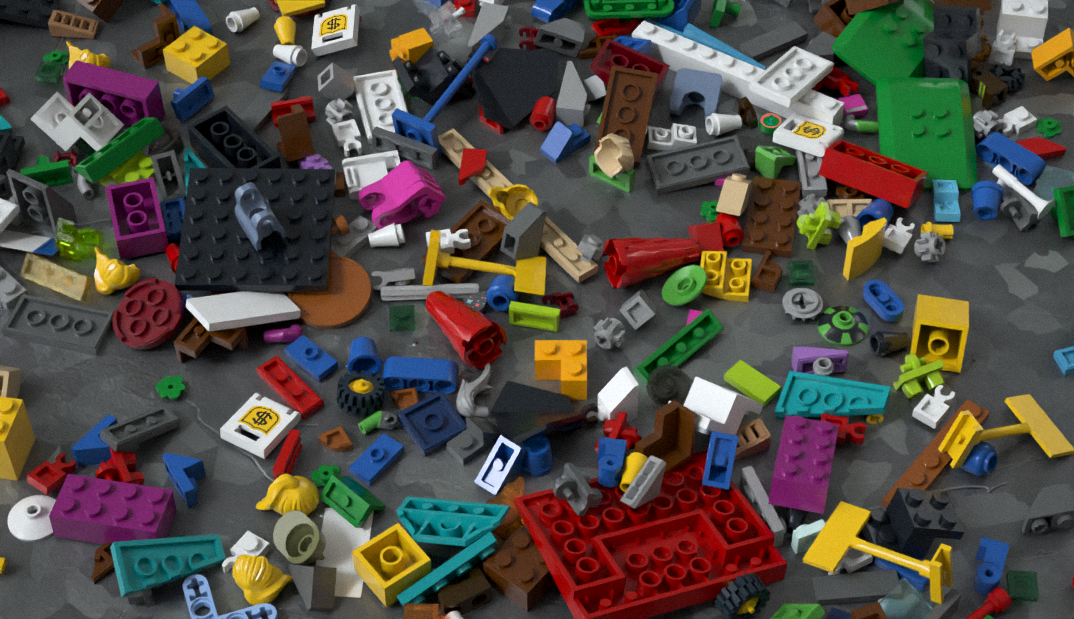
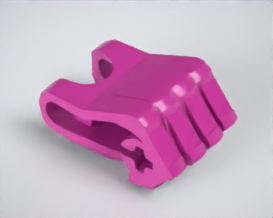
M408 160L400 163L381 180L362 188L358 196V201L364 209L373 210L372 222L378 230L392 223L397 225L408 222L421 212L427 219L438 213L440 206L446 199L441 186L437 184V180L427 170ZM370 195H376L375 197L366 200V198Z

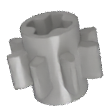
M340 98L331 101L325 110V114L329 116L326 121L332 126V124L352 120L354 113L350 110L353 106L348 101H343Z
M986 110L984 112H977L973 116L974 135L979 139L982 137L985 139L991 133L998 132L1000 124L997 119L999 116L991 110L989 112Z
M811 194L799 202L800 210L797 211L798 215L814 214L820 202H826L824 197L819 198V196L816 197L815 194Z
M931 231L921 233V239H917L914 244L916 255L921 258V261L928 262L939 261L938 255L944 254L946 248L944 239L938 236V233H932Z
M607 317L605 321L600 320L594 327L596 330L594 333L595 341L604 349H613L614 346L619 348L625 340L623 337L626 333L624 326L615 318L609 319Z

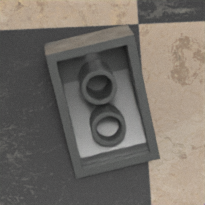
M11 169L6 172L15 204L19 205L20 212L18 214L21 223L60 240L77 222L73 205L49 186Z

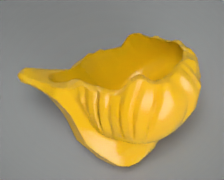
M66 42L70 52L69 69L76 60L105 68L110 67V57L104 53L96 55L90 52L89 49L82 51L71 42Z
M515 184L506 188L495 186L488 190V195L493 201L494 208L500 210L510 221L527 203L532 202L539 206L538 197L526 185Z
M95 247L97 264L94 277L95 287L98 292L108 295L115 290L131 287L140 279V269L135 264L128 266L118 259H110L99 248Z
M282 474L269 486L267 495L256 504V508L258 510L273 509L281 515L292 510L301 511L308 515L319 504V491L317 486L306 477Z
M239 555L233 565V578L236 584L243 590L248 603L253 606L262 603L269 604L288 583L294 581L291 575L283 574L279 567L270 564L265 556Z

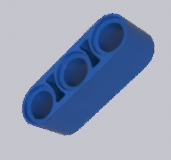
M168 0L169 8L176 15L177 22L184 33L193 26H196L213 35L211 24L196 0Z
M537 0L532 7L531 15L547 24L561 19L582 0Z
M998 132L991 133L976 146V153L980 159L993 167L1000 164L1024 185L1032 184L1046 171V163L1040 156Z
M389 357L384 363L382 380L384 381L385 389L389 391L416 387L417 393L435 394L442 391L444 394H451L456 390L459 367L454 361L446 359Z

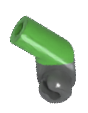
M853 114L845 115L843 118V127L847 131L876 133L878 130V123L876 121L856 120Z
M377 411L358 423V426L363 434H367L375 428L390 430L397 426L398 416L391 412Z

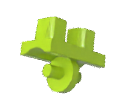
M822 201L814 214L800 215L797 220L799 232L806 235L809 240L807 249L812 250L815 249L818 243L829 244L832 233L831 229L827 227L838 229L841 224L840 213L830 211L828 203Z
M913 353L906 355L905 364L900 366V370L904 374H901L899 380L893 383L895 390L902 389L907 398L912 399L923 392L920 381L924 380L930 391L935 390L939 385H943L945 382L940 370L944 365L941 359L925 365L926 360L924 357L918 359Z

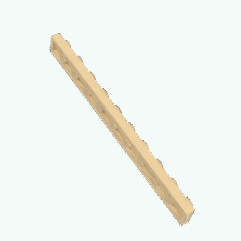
M454 128L438 136L441 151L460 169L463 149L475 148ZM488 160L486 161L485 172L477 177L473 176L470 178L488 197V190L492 187L500 186L506 188L513 185ZM546 216L540 246L578 283L597 273L598 264L592 259L589 263L581 260L580 257L583 252L577 250L578 246Z

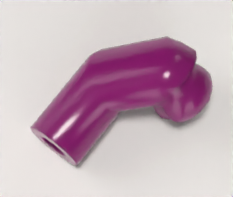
M292 325L286 329L266 330L264 332V340L266 343H292L302 336L303 329L298 325Z

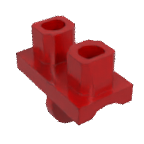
M312 96L271 103L274 126L278 127V116L292 113L290 106L300 104L304 109L307 121L316 120Z
M619 412L616 420H605L603 433L606 438L627 440L626 452H630L631 449H635V444L642 440V438L637 433L638 429L632 427L627 422V413ZM597 440L596 445H595V451H596L597 455H598L599 440Z
M110 447L112 456L107 462L100 464L95 477L143 485L144 477L142 472L129 473L128 471L135 470L137 463L134 452H115Z

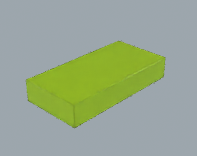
M511 301L509 305V324L559 332L560 309Z
M741 359L724 374V381L754 401L763 404V407L781 391L780 385Z

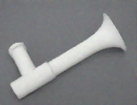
M1000 164L993 169L992 173L999 178L997 183L1003 188L1007 184L1036 208L1038 220L1043 218L1055 204V199L1046 201L1036 196Z

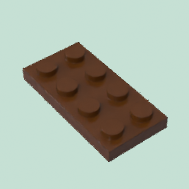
M618 66L611 67L594 152L600 147L599 140L613 133L629 140L634 155V164L640 165L658 73Z
M754 176L742 252L764 255L766 250H769L772 256L791 258L801 182Z
M480 200L450 229L451 234L461 229H468V239H470L471 248H454V253L450 254V256L486 261L501 246L504 227L510 220L500 210ZM427 252L421 257V265L423 266L426 265ZM448 266V268L438 267L437 269L439 275L454 283H464L476 271Z

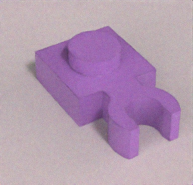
M314 153L312 156L298 159L299 169H332L329 166V161L320 154Z

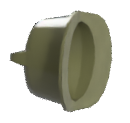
M292 510L285 513L278 520L274 527L273 541L276 548L288 561L293 564H312L317 560L325 559L323 552L326 546V539L318 526L301 511Z

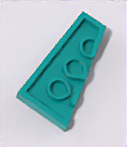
M789 371L774 413L776 418H785L786 415L820 417L822 413L835 416L885 414L892 390L890 386Z
M491 531L399 594L397 599L404 610L408 607H411V609L418 607L426 600L424 597L432 592H439L441 588L449 584V581L457 576L464 575L474 565L490 557L498 549L497 540Z
M220 534L113 542L110 547L121 598L220 565L226 559Z

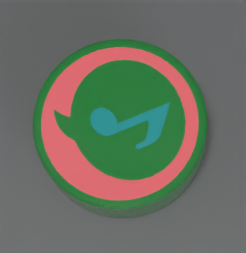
M764 113L759 118V129L763 133L773 134L782 124L783 120L776 113Z

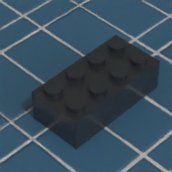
M227 105L187 126L191 147L212 168L281 169L280 156Z

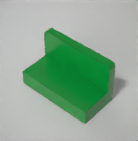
M332 475L319 496L320 499L355 528H362L372 510L383 511L386 507L384 503L350 476Z

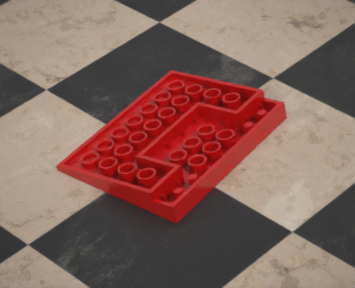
M708 450L693 453V458L663 476L659 496L636 509L620 501L625 493L621 490L620 485L616 487L602 486L598 482V477L590 479L589 486L591 489H599L603 497L597 508H588L585 516H578L567 500L557 499L553 489L514 498V504L545 560L574 619L649 618L716 599L717 595L722 593L721 590L729 586L728 583L730 581L735 582L736 577L741 576L743 578L746 573L749 575L754 573L764 585L784 580L787 562L773 545L775 540L773 533L732 480H730L729 490L702 485Z

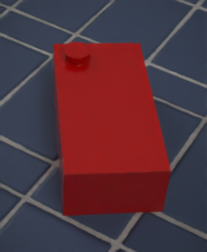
M839 139L826 148L818 175L908 209L920 199L929 172Z

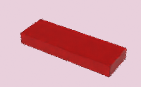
M278 356L256 368L257 375L294 411L299 412L303 420L324 407V400Z

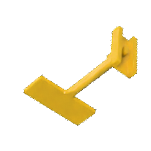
M431 230L422 285L433 286L438 267L448 268V266L513 275L515 276L514 291L544 295L546 257L538 256L516 260V267L450 256V253L440 252L441 231Z
M1030 394L1008 397L1004 401L1021 421V424L984 430L969 410L961 411L938 448L941 453L948 452L953 459L950 463L952 468L961 467L974 445H978L980 441L1025 433L1031 434L1050 458L1074 454L1073 446Z
M840 501L803 557V563L834 574L848 550L851 548L918 571L920 576L929 578L931 601L942 604L944 601L943 586L949 588L953 586V555L951 546L941 543L931 561L926 559L921 561L859 539L857 536L870 518L871 511Z

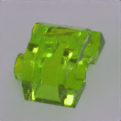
M58 217L55 247L60 251V256L78 263H82L83 259L92 257L96 260L95 247L103 252L104 232L90 227L80 230L75 228L74 222Z

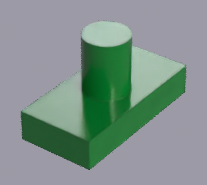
M714 0L709 25L718 28L724 13L738 17L741 4L729 0Z
M43 155L37 159L38 166L20 169L22 175L49 187L73 183L68 160L52 163L49 156Z
M1074 185L1053 189L1055 206L1051 208L1050 214L1053 219L1058 220L1061 237L1074 235Z

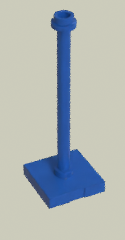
M491 34L482 37L480 48L424 119L396 108L391 114L395 133L437 148L439 159L442 153L436 125L432 124V122L487 52L496 49L497 39Z

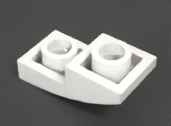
M673 123L671 130L648 126L646 134L647 149L674 150L696 145V127Z

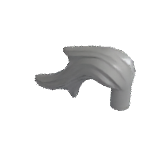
M486 363L482 375L475 381L467 383L462 379L456 406L458 412L463 417L487 418L488 407L475 406L474 398L477 394L492 389L488 385L491 373L490 364Z

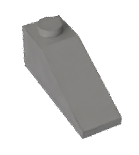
M490 3L482 4L467 45L468 56L474 49L478 50L480 48L483 36L491 34L498 42L504 38L507 29H510L512 25L509 6Z
M567 61L556 106V122L559 121L563 125L568 126L576 123L578 126L584 127L585 118H590L591 105L587 104V93L573 62Z

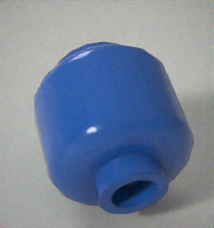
M499 275L491 281L486 298L493 309L507 312L509 311L511 301L518 302L521 292L514 291V277Z
M980 441L978 445H974L959 468L978 477L992 473L998 463V454L995 447L990 443Z

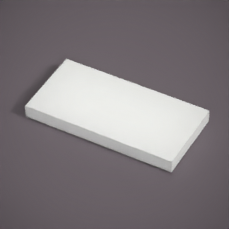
M794 46L749 84L748 90L790 108L833 70L834 63Z
M395 69L353 76L354 92L368 144H373L372 130L376 126L395 133L391 114L396 108L408 113L398 75Z
M241 291L190 298L186 301V308L209 332L298 319L301 310L282 291Z

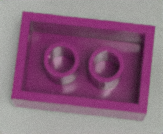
M154 177L106 186L105 189L120 259L165 251L168 241Z

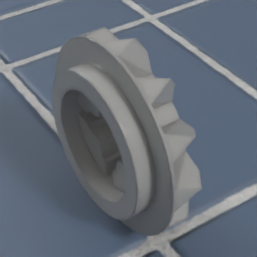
M795 288L784 295L782 307L785 309V315H792L793 320L801 318L804 322L807 318L814 320L816 315L821 314L823 301L819 294L811 289ZM800 300H802V303H804V306H806L804 309H802L799 305Z

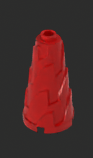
M640 237L615 238L607 240L604 244L603 256L609 255V261L603 263L609 283L613 288L617 287L616 289L696 262L702 255V248L695 239H665L662 237L645 239Z
M437 290L427 296V312L442 328V332L450 340L453 348L460 355V359L470 368L475 366L477 369L485 367L486 363L492 364L499 358L503 352L500 349L501 343L506 345L507 335L502 326L492 321L480 311L474 310L466 303L458 301L449 293L446 294L443 291Z

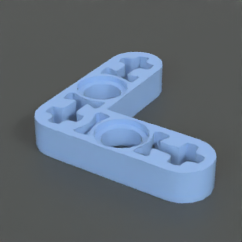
M195 574L184 580L183 591L191 619H262L261 616L265 614L268 619H278L277 610L268 603L258 604L218 616L207 579L202 575ZM194 586L199 587L201 597L196 598L193 590ZM205 606L211 609L205 616L195 614L196 610L200 607Z

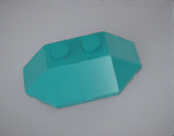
M407 496L397 509V515L415 542L468 547L491 531L492 533L500 526L509 513L510 506Z

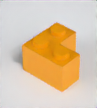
M424 28L391 39L392 49L389 50L391 60L394 61L399 56L405 61L410 60L415 64L431 47L434 48L433 40Z
M1072 29L1064 30L1031 51L1034 70L1046 81L1053 79L1066 70L1074 77V31Z
M535 340V380H561V394L568 395L570 400H587V340Z

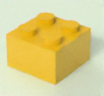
M193 26L163 49L167 70L191 84L201 76L211 80L230 65L227 43L196 26Z
M399 523L352 551L354 570L386 608L398 601L397 596L432 572L431 559Z

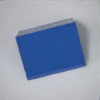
M673 0V13L666 17H658L656 22L684 32L687 24H693L701 9V0Z

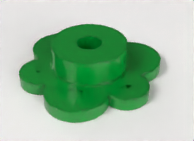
M54 50L44 55L45 66L60 69L63 64L68 63V53Z
M1050 117L1037 120L1038 133H1043L1048 138L1061 134L1062 123Z
M714 200L701 204L702 210L700 215L706 217V220L709 222H715L717 215L722 213L716 211L718 201Z
M165 376L163 381L155 385L156 391L159 392L160 397L163 399L167 397L172 400L178 399L181 395L180 392H184L186 389L181 376H174L172 378Z
M325 464L320 465L319 470H314L311 473V479L317 488H324L332 475H340V469L336 465H330L329 467Z

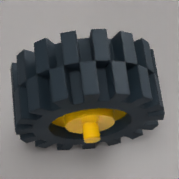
M356 370L352 371V375L348 372L345 373L344 377L341 376L338 381L337 403H339V408H344L346 413L352 411L354 416L357 413L365 416L366 412L369 415L374 414V411L377 412L380 410V407H383L384 381L380 380L381 377L378 375L374 377L373 372L365 374V370H361V373L358 374Z
M746 573L743 578L738 576L735 582L730 581L728 583L729 586L727 588L724 587L721 590L722 593L717 595L715 604L725 619H752L755 613L759 614L761 612L760 608H765L771 594L757 575Z

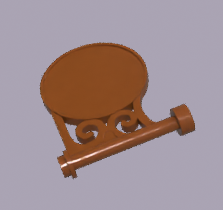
M343 215L333 218L332 235L338 233L340 236L350 233L349 226ZM330 249L327 292L285 291L289 299L301 310L299 319L311 327L326 330L338 329L356 321L368 308L372 296L370 279L365 269L354 260L339 256L332 249Z

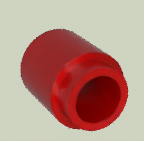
M545 96L536 102L530 116V123L534 128L543 131L551 128L556 116L557 106L553 98Z
M727 213L717 215L715 222L720 224L723 245L726 247L739 245L744 239V232L737 216Z

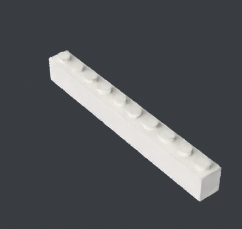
M644 20L632 33L633 38L651 40L653 49L647 52L646 55L670 65L669 69L677 72L681 68L720 74L723 79L720 91L739 99L747 97L751 104L785 118H789L793 113H797L839 126L842 122L844 102L810 89L790 108H787L748 90L749 84L765 71L761 68Z

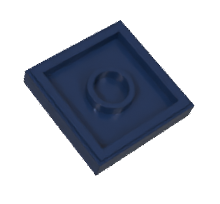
M442 391L397 413L399 423L424 457L446 446L447 442L467 429L466 423Z

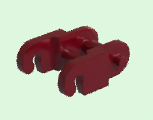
M536 27L521 28L519 35L523 36V32H526V37H531V40L520 41L519 48L523 49L524 45H526L527 50L544 48L534 44L539 29H536Z
M71 149V153L63 154L56 151V155L53 157V162L61 161L63 158H71L68 162L72 163L73 168L78 165L77 153H74V149Z
M557 292L542 298L544 305L548 303V300L551 305L559 304L560 319L567 318L568 314L579 310V305L572 301L574 299L572 292L564 294Z

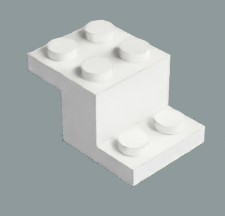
M1001 0L996 41L1000 30H1004L1003 36L1005 38H1011L1012 33H1016V39L1013 43L1014 46H1017L1014 58L1032 60L1031 51L1043 44L1048 20V0Z
M56 92L31 118L40 129L65 151L80 137L94 150L98 151L124 126L120 120L90 93L74 107L61 94Z
M695 377L683 405L698 415L696 431L706 435H711L712 431L736 435L744 414L748 415L750 411L760 414L763 408V404L699 377Z

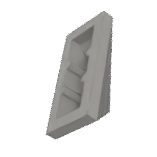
M651 455L620 501L636 509L658 497L666 462Z

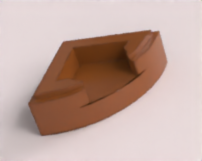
M416 387L390 391L393 403L401 410L419 402Z
M342 425L318 435L319 443L328 450L335 452L354 450L353 443Z

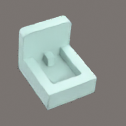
M823 519L809 525L803 524L796 530H793L791 547L796 555L809 550L825 526Z

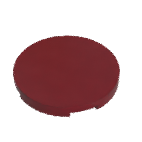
M151 278L143 280L124 293V299L113 314V329L117 337L128 347L145 350L162 344L175 333L183 319L185 303L181 292L172 283Z

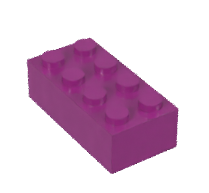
M78 60L73 63L63 76L70 104L77 106L90 93L120 120L124 126L131 127L144 117H154L159 122L165 117L159 81Z
M785 416L768 504L824 514L839 424L805 419L801 416Z
M68 474L49 518L54 537L105 544L107 542L166 538L177 509L173 490Z

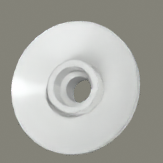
M34 495L19 501L8 515L7 522L10 532L16 538L27 542L44 540L53 535L49 515L56 500L49 496Z

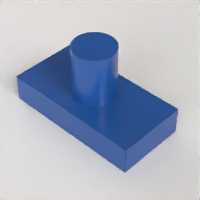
M203 76L186 89L177 88L173 93L174 99L170 101L177 120L185 122L212 100L215 94L209 79Z

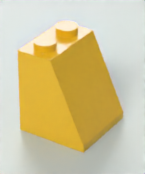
M918 294L913 320L910 354H915L918 359L924 357L926 360L925 365L941 359L944 365L941 370L960 373L969 329V302Z
M0 396V478L18 481L35 441V435L23 399Z

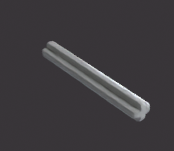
M478 283L433 284V286H382L381 299L383 301L425 300L431 292L437 290L443 291L446 294L449 293L454 298H463L480 291Z

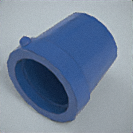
M980 181L972 186L974 216L978 219L992 220L998 216L1004 188L999 183Z
M883 199L874 200L869 206L862 209L856 217L860 221L861 232H863L864 225L884 217L887 220V229L894 210L888 201Z
M368 337L354 339L350 344V356L346 365L350 374L352 375V371L355 370L357 374L361 373V370H365V374H369V372H373L374 376L379 374L384 361L378 354L375 342Z
M542 435L524 441L522 448H524L522 472L531 477L547 475L554 466L553 452L547 437Z

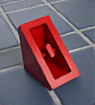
M711 221L688 225L687 229L691 239H695L696 242L700 243L702 251H724L719 222Z

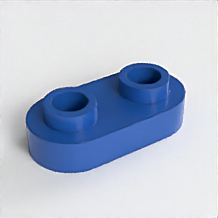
M870 280L864 285V300L882 319L886 321L901 319L904 312V303L886 283L880 280Z

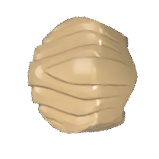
M610 133L603 137L602 140H599L600 147L596 149L594 156L597 165L608 177H613L633 168L634 155L627 138Z

